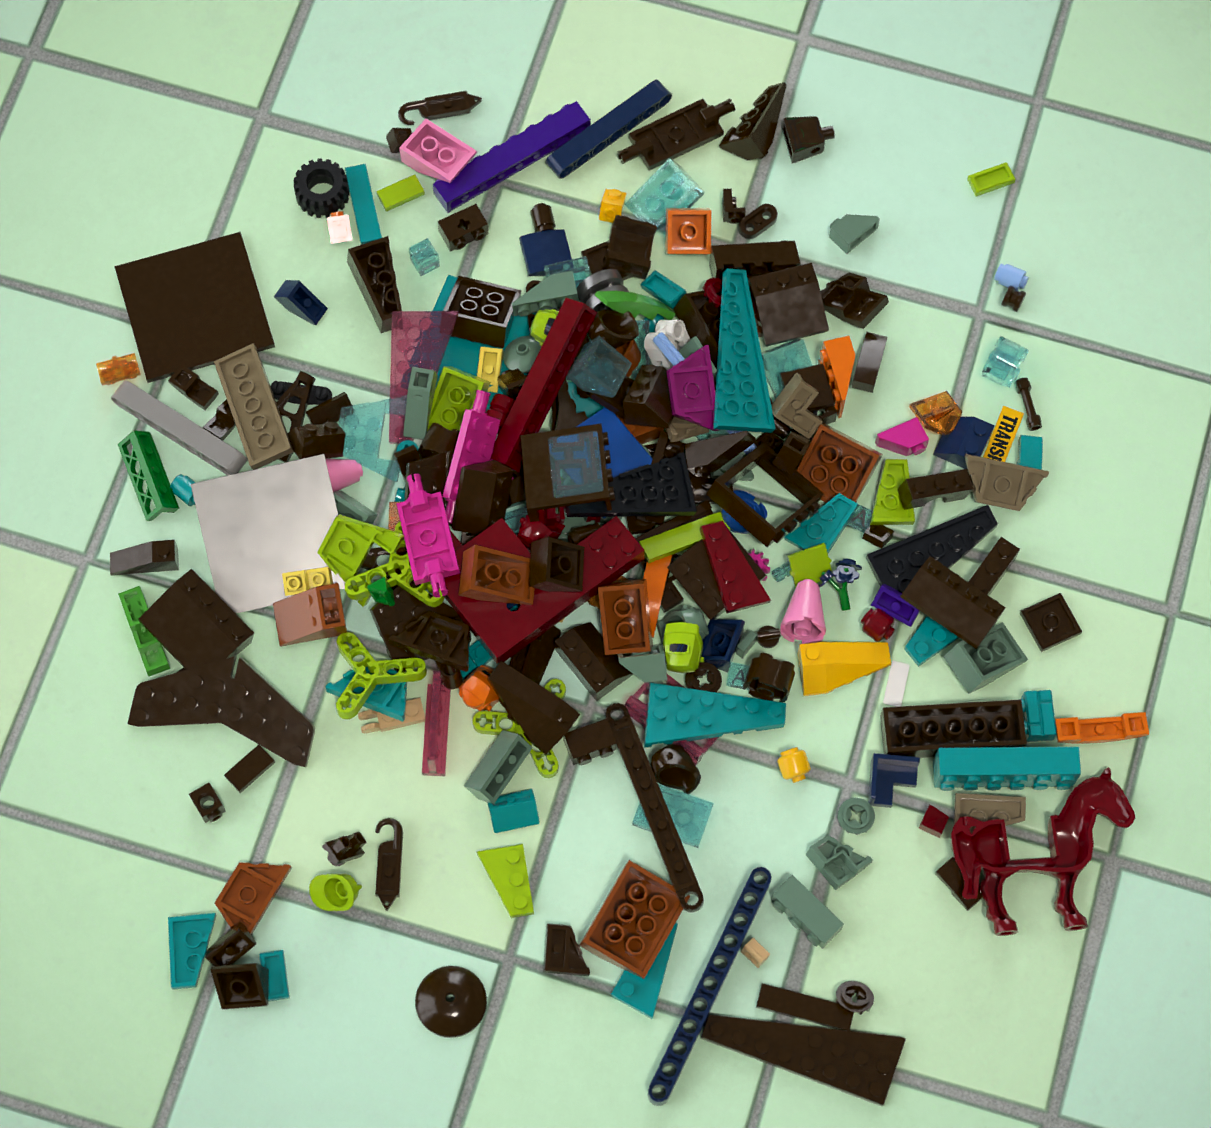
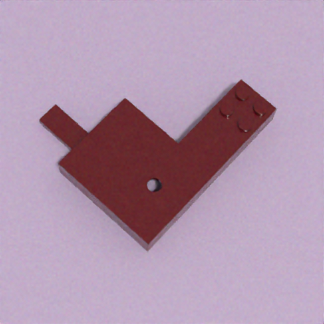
M615 516L577 544L585 547L583 591L548 592L535 588L532 605L520 604V608L517 611H510L507 608V603L480 601L459 596L463 552L470 547L478 545L530 558L531 553L504 519L501 518L465 545H462L451 531L460 573L444 578L446 589L448 590L445 599L464 623L469 625L471 632L498 664L500 661L505 662L598 594L599 586L613 583L644 560L645 550L620 519Z

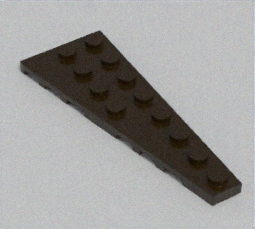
M709 1015L701 1039L881 1107L885 1103L906 1038L899 1036Z

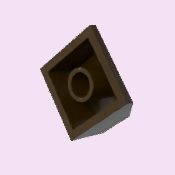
M338 423L306 424L295 427L287 433L293 451L299 459L321 454L325 455V459L343 457L346 433Z
M552 537L531 542L529 587L548 592L583 591L585 547Z

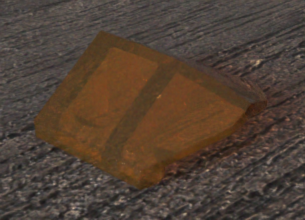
M947 391L909 405V408L924 428L940 435H947L952 432L962 415V410Z

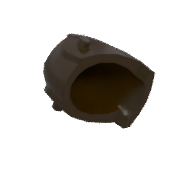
M602 310L597 312L589 328L588 336L597 350L607 352L639 336V329L631 312L627 311L622 314L611 310Z
M668 744L652 756L651 768L657 783L668 788L683 790L685 795H689L698 787L701 780L700 772L688 752L681 745Z

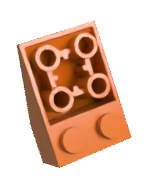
M850 336L824 341L822 350H820V359L818 360V364L823 363L835 400L838 418L842 417L855 360V352Z

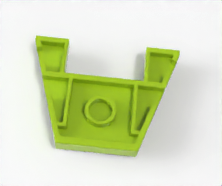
M338 515L317 553L334 574H338L346 582L349 578L357 575L373 543L393 554L398 549L404 535ZM363 581L364 584H365V587L367 588V586H368L367 582ZM357 585L352 586L354 592L359 590ZM371 595L357 602L364 607L369 602Z

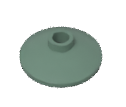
M532 336L516 338L504 350L503 360L509 370L518 368L522 373H528L542 346Z

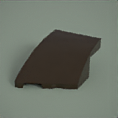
M850 272L837 280L827 283L826 288L820 291L825 311L863 329L889 303L887 295L870 291L866 277Z

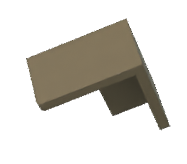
M796 373L772 403L771 407L774 417L810 439L823 422L821 418L807 410L819 394L818 390L803 381L801 375Z

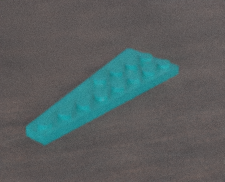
M727 268L723 272L714 429L772 433L776 428L746 270Z

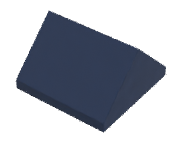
M710 620L708 624L709 635L702 639L703 652L701 657H704V662L710 663L719 670L728 673L737 645L744 631L745 621Z

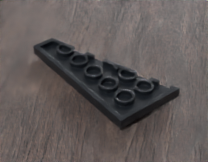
M684 452L677 454L675 457L669 459L667 457L652 465L647 464L614 477L613 482H609L610 487H614L615 501H611L612 510L610 511L607 510L605 500L565 506L567 517L694 516L697 512ZM603 480L591 486L586 485L566 492L563 497L601 492L604 489Z
M986 505L867 554L866 559L880 587L882 584H886L903 593L929 556L950 569L992 532L998 523L989 505Z

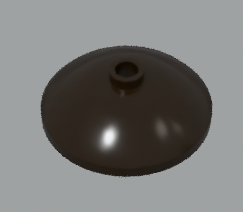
M445 966L432 971L422 980L416 992L415 1007L421 1023L430 1032L445 1038H456L470 1033L480 1024L486 1012L487 996L482 982L470 970L459 966ZM454 995L455 999L453 1002H448L446 997Z

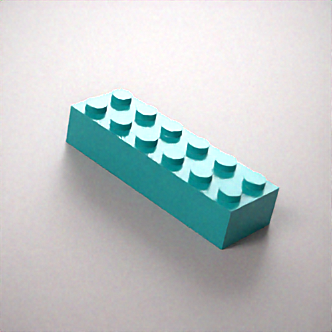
M1079 747L938 748L933 759L934 788H941L942 791H951L955 788L973 791L977 790L978 787H987V790L991 791L1000 790L1001 787H1010L1011 790H1023L1024 787H1033L1034 790H1045L1048 787L1068 790L1074 786L1081 775Z

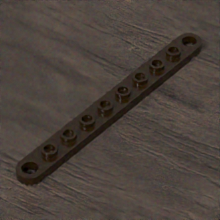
M613 703L606 710V719L611 727L617 748L680 905L687 912H697L702 908L704 898L628 709L623 704ZM614 711H621L624 716L621 720L618 719L617 721L612 719L611 714ZM690 894L698 897L697 903L692 906L685 902V898Z

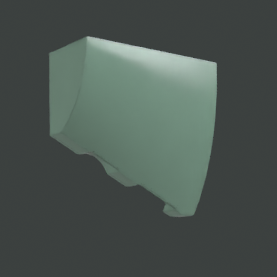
M829 835L810 846L806 853V856L835 890L859 874L873 861L868 855L866 858L853 852L854 848L840 844L837 839Z

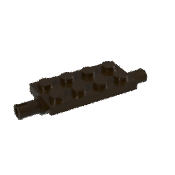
M702 98L629 133V139L633 145L618 151V158L622 164H625L639 156L650 171L723 136L724 130L719 124V119L730 112H734L735 105L730 103L732 102L730 98L715 106L707 105Z

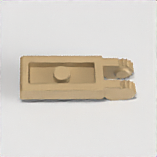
M421 698L406 701L405 720L403 722L371 709L358 713L360 720L378 717L379 723L366 724L361 727V731L364 734L376 731L384 732L426 721Z

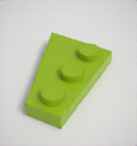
M886 459L884 461L870 525L914 524V508L903 509L897 490L906 479L910 478L907 459Z
M523 844L477 851V855L496 888L510 918L534 915Z

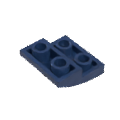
M564 229L540 231L520 236L519 240L528 276H549L552 271H571L574 268Z

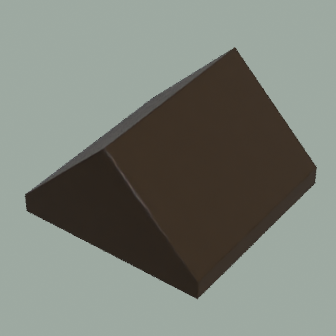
M258 963L211 967L210 970L221 1009L268 1005L269 969Z

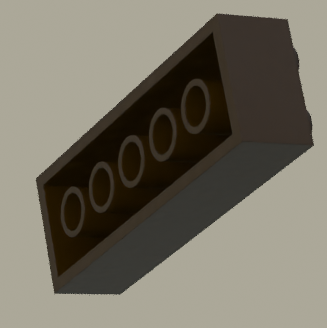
M1021 700L883 707L880 715L884 754L927 758L935 757L938 748L1025 747L1027 745Z

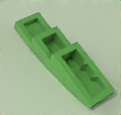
M597 291L595 293V296L606 306L622 314L629 311L634 318L641 314L653 321L656 315L659 314L668 320H672L676 315L664 303L645 295L624 291Z
M140 586L118 593L148 677L170 669L162 644L138 621L148 610Z

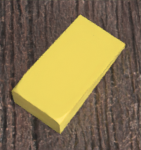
M480 348L477 377L491 382L490 385L492 386L489 387L487 392H498V376L501 374L503 349Z

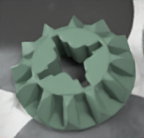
M850 798L839 807L837 818L840 827L845 829L847 833L859 835L867 832L873 826L875 812L871 804L866 800ZM851 810L856 814L862 813L860 816L861 822L857 820L849 821L852 817Z

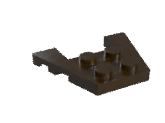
M455 449L407 463L406 478L412 475V479L415 482L414 474H420L423 490L426 493L434 494L441 492L443 496ZM407 480L405 484V501L410 494ZM442 497L446 510L448 501H446V498Z
M410 583V586H411V587L417 588V586H415L414 584ZM398 585L392 589L395 600L394 606L376 603L370 609L391 660L411 658V656L404 649L391 645L388 640L389 637L393 634L397 636L405 631L406 625L418 620L427 611L451 619L460 617L446 603L443 602L437 607H430Z

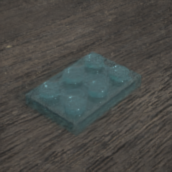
M659 785L681 842L699 848L714 803ZM639 803L632 826L651 832Z

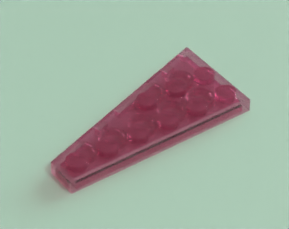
M392 311L390 444H400L405 440L414 441V438L403 436L408 386L412 367L434 370L436 374L438 373L459 314L458 311Z

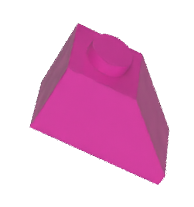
M916 417L877 434L875 444L877 447L904 456L911 454L919 455L926 450L929 438Z

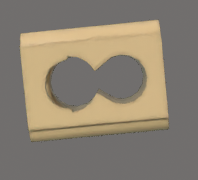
M754 938L741 951L757 968L770 956V953Z

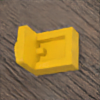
M605 189L601 201L599 220L613 223L616 215L621 216L627 193L617 189Z

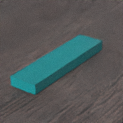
M366 164L345 167L361 245L382 238Z

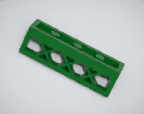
M132 431L117 445L146 521H152L162 512H176L179 506L173 490L170 488L168 477L151 433ZM130 443L133 446L131 455L127 449V445ZM136 461H138L140 465L138 474L135 470ZM144 480L147 483L146 493L142 489ZM151 499L156 507L152 512L150 510Z

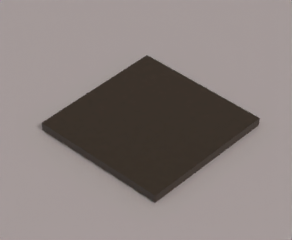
M241 232L114 266L147 383L171 377L181 364L191 371L214 365V361L253 343L257 347L258 352L275 347Z

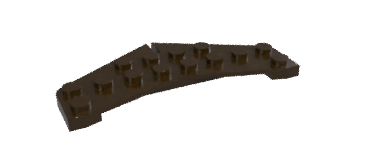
M237 656L140 683L135 689L127 723L129 725L145 727L222 723L290 763L307 767L315 735L314 724L242 657H239L235 678H232Z

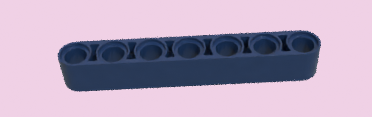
M658 79L652 81L551 153L546 159V164L560 179L565 178L664 107L671 100L672 94Z

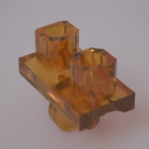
M135 353L118 358L115 355L112 356L111 360L96 363L102 385L115 384L117 381L133 379L141 375Z

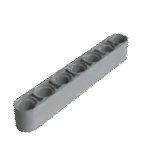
M124 380L111 396V400L117 406L227 476L237 474L247 462V458L241 452L129 381Z

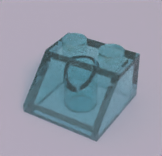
M598 336L584 344L567 378L583 391L613 398L632 363Z

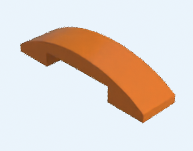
M672 555L651 563L647 562L643 579H646L652 638L655 635L662 597L669 573L667 567L671 564Z
M1146 712L1125 713L1120 717L1078 720V717L1055 719L1057 741L1060 743H1103L1149 735Z

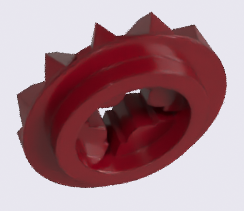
M710 278L702 288L705 292L704 297L709 298V303H714L716 308L721 307L722 293L719 296L716 293L722 292V279Z

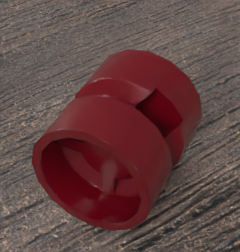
M495 394L490 403V410L485 412L487 416L500 420L498 435L515 402L514 399L503 394Z

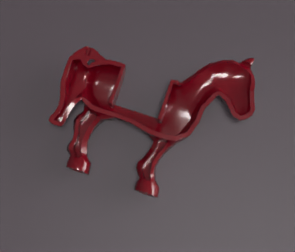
M1107 767L1101 776L1091 777L1080 783L1071 792L1058 816H1050L1048 821V842L1051 858L1009 861L1010 854L1004 819L984 822L965 816L960 817L955 823L951 832V848L964 879L962 898H977L979 876L982 869L984 879L981 882L980 892L987 903L986 916L989 921L994 923L996 936H1009L1018 933L1016 921L1009 917L1003 904L1002 889L1007 877L1014 873L1022 872L1049 875L1058 879L1059 887L1054 907L1055 911L1064 917L1063 924L1065 930L1077 931L1088 927L1086 918L1075 906L1073 890L1078 875L1092 858L1094 845L1092 829L1096 816L1098 814L1106 817L1115 826L1120 828L1129 827L1135 820V812L1123 790L1111 779V769ZM970 827H976L971 834Z

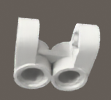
M660 320L656 324L655 333H648L646 335L644 347L652 365L662 366L667 370L673 367L671 362L653 342V339L662 332L679 351L691 340L682 320Z

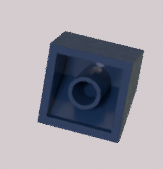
M950 417L933 455L967 469L965 454L981 457L995 425L976 417Z

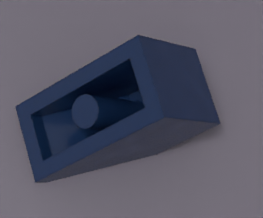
M285 280L274 295V298L289 312L313 325H317L328 309L299 280Z

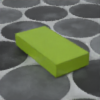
M1007 162L968 175L967 178L976 197L1013 184L1016 180Z
M415 174L376 191L386 212L425 195L424 189Z

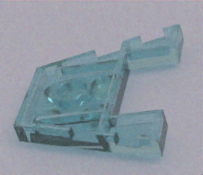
M407 395L394 399H384L378 402L341 407L339 426L346 433L343 456L356 460L362 466L394 482H398L400 469L397 461L378 458L385 414L405 416Z

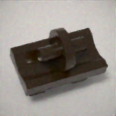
M356 832L352 835L342 836L325 842L322 848L328 851L327 859L332 865L341 866L345 862L360 858L365 854L362 847L366 844V840L360 832Z

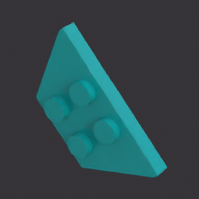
M368 667L365 668V669H366V674H367V673H369L370 675H373V674H374V673H371V672L368 670ZM389 669L387 671V673L390 675L398 673L397 671H394L392 669ZM349 670L343 674V679L335 684L328 683L325 686L326 691L340 697L356 674L354 670ZM407 682L376 685L363 706L403 722L406 711ZM357 687L353 690V693L360 694L365 688Z

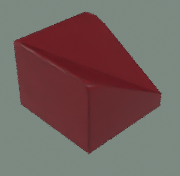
M929 804L919 829L940 838L949 816Z

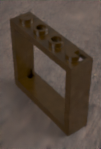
M763 442L718 477L706 495L762 544L769 547L773 542L779 543L785 536V532L791 533L797 526V522L803 523L809 516V512L815 513L820 507L818 502L824 493L796 469L791 475L772 464L777 453ZM757 465L804 504L777 528H774L729 489V487Z

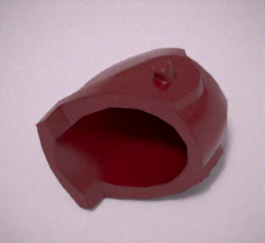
M543 509L538 510L539 521L530 522L528 513L525 518L522 517L520 519L522 524L518 529L517 537L530 551L531 542L546 537L558 539L565 528V525L559 524V522L555 523L554 526H546Z

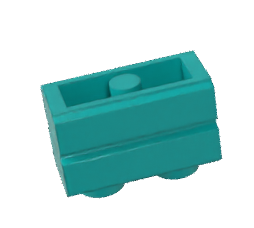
M1025 691L1021 699L1018 700L1022 701L1026 741L1054 740L1057 734L1052 691Z

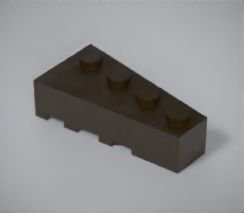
M388 236L350 248L347 255L348 266L380 333L399 328L402 323V308Z
M784 240L779 242L711 245L709 266L712 278L723 279V272L727 268L746 270L749 280L751 277L801 265L795 241Z

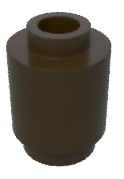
M539 203L531 209L530 213L535 232L554 230L556 225L551 206Z

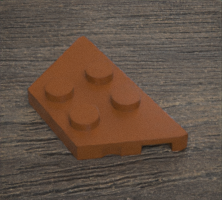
M238 863L215 901V905L231 929L239 922H242L249 933L253 934L292 869L290 865Z

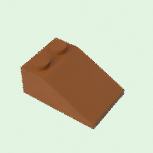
M478 545L470 547L463 552L459 596L480 601L532 605L535 588L529 587L530 558Z

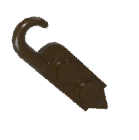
M467 91L426 97L424 100L403 104L398 111V117L403 124L414 125V121L405 118L407 111L418 109L421 116L429 120L471 113V109L482 102V98L468 94Z
M393 818L381 820L375 830L376 833H379L385 825H391L394 828V839L383 842L378 848L375 895L379 897L386 911L389 910L395 899L400 897L403 828L400 822Z

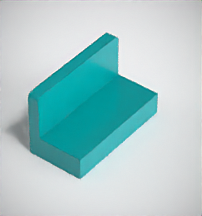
M532 789L500 795L494 804L487 802L494 833L540 823Z

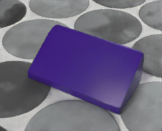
M882 584L871 605L911 627L920 610L902 599L901 592L886 584Z

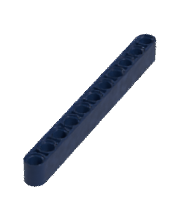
M757 867L751 872L648 1089V1099L653 1105L662 1106L668 1101L769 889L772 877L769 870L764 867ZM759 875L763 876L766 879V883L762 885L757 884L754 878ZM752 896L756 899L757 903L751 906L747 905L744 898ZM742 917L746 920L747 924L741 927L737 926L734 919ZM733 938L737 945L732 948L727 947L724 944V940ZM723 959L727 966L719 969L715 967L714 961ZM712 980L716 983L717 987L714 990H707L704 987V982ZM701 1001L705 1003L707 1008L699 1012L695 1010L693 1005ZM686 1023H693L697 1030L693 1033H687L683 1026ZM681 1044L686 1048V1052L683 1055H677L674 1053L673 1047ZM666 1066H672L676 1070V1074L672 1077H667L663 1074L662 1070ZM655 1088H662L666 1095L662 1099H657L652 1095V1091Z

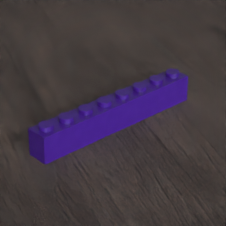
M577 101L572 104H566L560 111L547 115L541 122L528 126L522 133L512 135L503 144L495 145L489 152L482 156L474 157L451 183L437 179L433 183L434 195L446 212L449 213L554 152L591 125V119Z

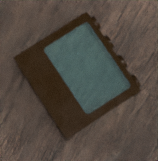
M601 423L520 435L526 505L530 522L539 521L538 510L605 500L607 510H612L611 501H615L614 487H610L609 482H613L612 469L607 467V464H611L610 451L605 448V446L609 445L608 432H603Z

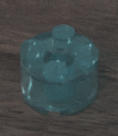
M1000 336L995 343L997 347L991 351L981 376L1010 388L1013 380H1016L1021 370L1019 366L1025 360L1029 350Z

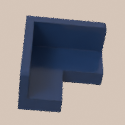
M874 753L870 766L868 802L871 806L891 808L893 786L916 788L920 758Z

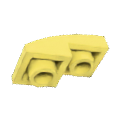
M329 567L282 573L285 596L299 594L314 587L333 584L332 573Z

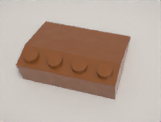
M629 860L623 867L579 946L597 957L644 979L683 911L674 887ZM689 895L685 898V902H686V903L688 902V900H689V898H690Z

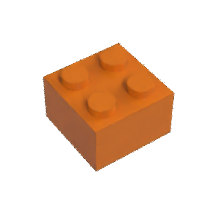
M666 208V253L710 254L711 209Z

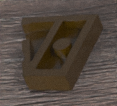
M547 924L543 972L589 976L590 969L585 964L582 957L583 953L575 940L572 927L568 925Z

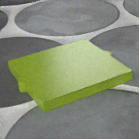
M825 543L787 556L791 569L789 573L793 577L795 588L800 581L805 579H811L815 583L821 582L819 578L822 576V572H826L828 569L832 572L830 565L832 560L828 557Z

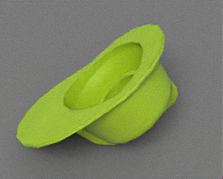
M345 873L322 874L311 880L309 894L314 904L322 910L345 911L353 906L362 885L357 884L351 875Z

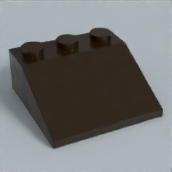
M812 263L749 278L748 283L752 305L766 347L829 331L819 283Z
M458 276L442 312L440 334L483 343L492 347L504 348L514 319L512 303L520 298L522 290Z
M729 530L759 581L767 576ZM702 539L667 568L707 617L713 620L725 612V607Z

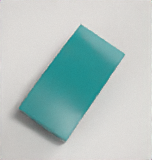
M1020 435L1018 439L1019 459L1017 465L1042 470V437Z

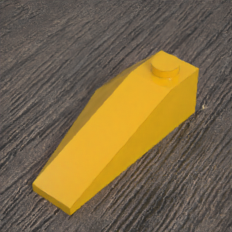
M888 642L799 644L797 653L803 696L827 694L842 685L850 684L860 677L868 676L891 665Z

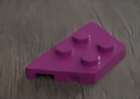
M705 345L666 371L672 415L712 431H719L714 429L715 387L709 345Z

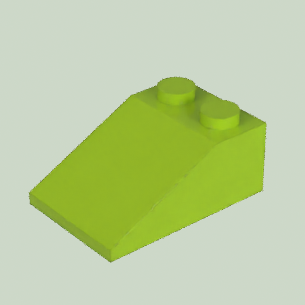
M444 366L435 389L428 429L432 423H438L450 431L452 429L460 431L465 409L470 410L473 408L476 391L487 392L491 382L452 366Z

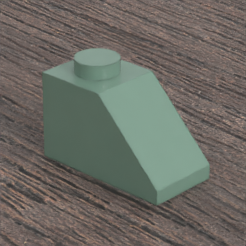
M846 214L841 219L837 218L830 225L829 238L848 254L878 229L880 218L870 215Z

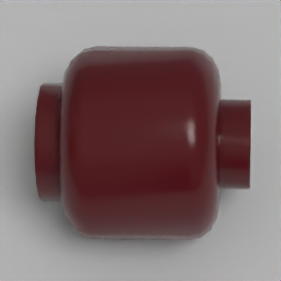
M871 608L861 620L863 624L862 631L876 642L884 638L888 640L895 632L893 628L894 618L879 608L875 610Z

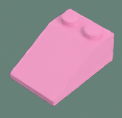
M425 119L399 148L401 162L418 173L449 183L455 179L477 154L475 149L428 119Z

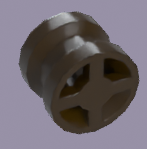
M1010 285L1001 305L1004 307L1010 306L1013 311L1018 312L1026 292H1019Z

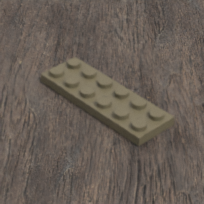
M254 343L214 361L250 467L255 470L293 453L290 439Z

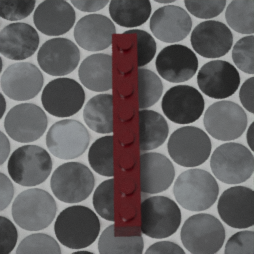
M565 298L494 443L490 460H496L519 473L523 465L520 435L539 433L597 314L595 310L585 303Z

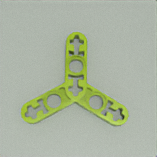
M399 521L394 532L403 534L401 522ZM402 539L398 548L406 547L405 540ZM396 552L390 554L388 563L349 578L344 586L346 594L350 599L360 600L371 595L363 581H367L369 585L371 584V579L378 575L385 577L391 587L395 585L400 586L430 607L441 605L445 597L442 596V591L439 589L441 597L436 598L433 596L430 599L426 588L433 594L431 581L423 583L417 588L410 586V582L414 579L408 552L403 556L397 555ZM399 568L401 570V574L397 575L395 569ZM386 572H388L390 579H387ZM357 585L359 590L354 592L352 586Z
M351 632L340 634L337 638L338 650L356 674L337 700V713L342 719L354 718L378 684L413 682L424 679L427 675L424 660L420 658L375 661L355 634ZM345 642H348L349 644L352 645V649H351V650H350L349 646H348ZM357 655L365 657L360 662L353 661V658ZM368 667V670H369L371 673H374V674H373V675H370L369 673L366 674V669H365V668ZM391 668L399 669L397 674L390 675L387 673ZM357 687L365 688L360 694L353 693V690Z
M559 679L550 680L544 688L552 693L551 687L556 688L559 686L560 694L555 693L554 695L563 700L566 695L565 684ZM479 711L473 717V728L480 734L499 735L503 730L499 724L503 719H508V713ZM481 718H486V722L493 723V718H497L496 729H492L493 724L489 723L485 724V727H480V723H477V721L479 722ZM512 722V727L506 731L519 734L532 747L533 744L526 739L523 734L525 732L521 726ZM531 749L529 753L539 774L544 778L554 777L558 773L559 764L553 750L551 749L548 752L550 755L546 754L548 763L554 764L552 771L549 772L547 769H542L544 768L542 757L545 754Z

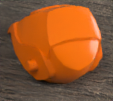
M481 665L470 673L462 685L458 687L459 695L467 707L479 711H491L492 707L499 702V696L487 680L494 668Z

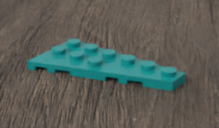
M650 683L644 748L664 743V745L673 744L674 741L680 740L694 741L722 737L723 734L734 733V735L742 734L743 731L749 730L763 731L783 728L786 717V703Z

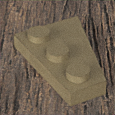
M955 793L954 825L960 817L965 816L984 822L1004 819L1005 826L1025 821L1026 797ZM970 827L971 834L976 827Z

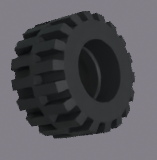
M317 158L318 161L310 160L308 165L303 164L301 170H297L293 181L297 203L301 206L303 212L307 211L309 216L315 214L316 218H321L323 215L328 218L330 213L338 212V209L343 210L345 208L344 203H348V180L344 169L340 168L338 163L334 162L332 164L330 159L322 161V158ZM320 183L333 186L328 192L322 194L311 191L315 185Z

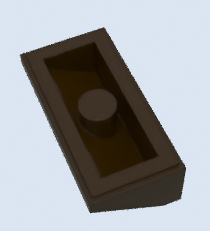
M239 922L207 950L205 958L213 966L232 965L253 948L256 942L245 925Z

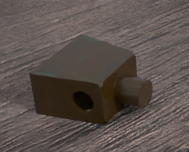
M816 116L783 118L782 130L792 163L822 153L825 140L835 138L833 126L821 128L819 118Z

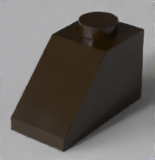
M518 368L504 371L498 376V385L502 394L516 400L527 377Z

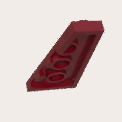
M720 521L701 526L700 532L726 614L770 603V597L724 522Z

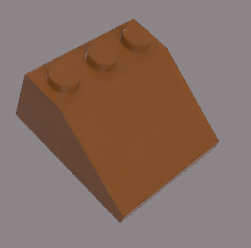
M823 423L820 424L797 471L824 493L820 500L827 503L840 493L857 502L883 454Z

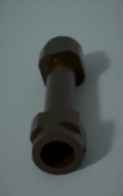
M1020 378L1015 381L1017 393L1021 394L1028 416L1026 419L1027 426L1030 431H1035L1042 428L1040 415H1036L1030 395L1031 384L1028 378Z

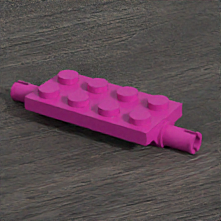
M481 390L476 391L473 408L470 410L465 409L442 496L448 501L446 514L448 523L451 524L453 522L462 467L490 461L499 429L500 420L487 416V413H485L491 393Z
M414 474L415 482L412 479V475H409L406 478L410 490L409 497L406 501L397 503L412 575L415 585L431 581L433 596L439 598L441 597L439 589L442 591V596L448 594L444 578L460 573L441 492L434 494L426 493L423 490L421 475Z

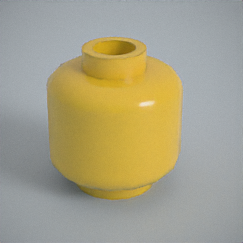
M798 747L781 752V757L778 758L777 763L782 777L786 780L792 779L793 783L806 779L805 774L810 771L811 767L805 751L798 750Z

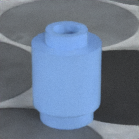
M1000 264L994 280L999 281L998 284L1008 288L1011 285L1015 287V290L1019 291L1020 288H1025L1029 277L1026 276V271L1009 264Z

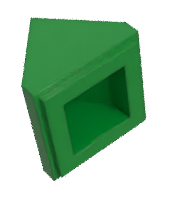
M385 577L367 586L375 602L394 606L393 590Z

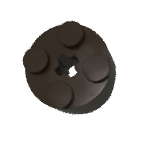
M432 423L417 450L420 459L455 449L459 430L452 429L450 431L438 423Z
M760 653L759 657L753 658L750 662L743 688H749V694L755 698L769 701L780 699L779 702H785L788 699L795 676L794 664L788 661L773 659V656L768 653Z

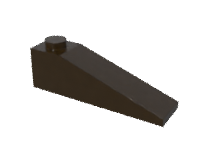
M503 661L497 664L487 678L501 701L505 702L511 711L514 721H517L525 732L523 734L526 739L545 755L565 736L580 715L564 700Z

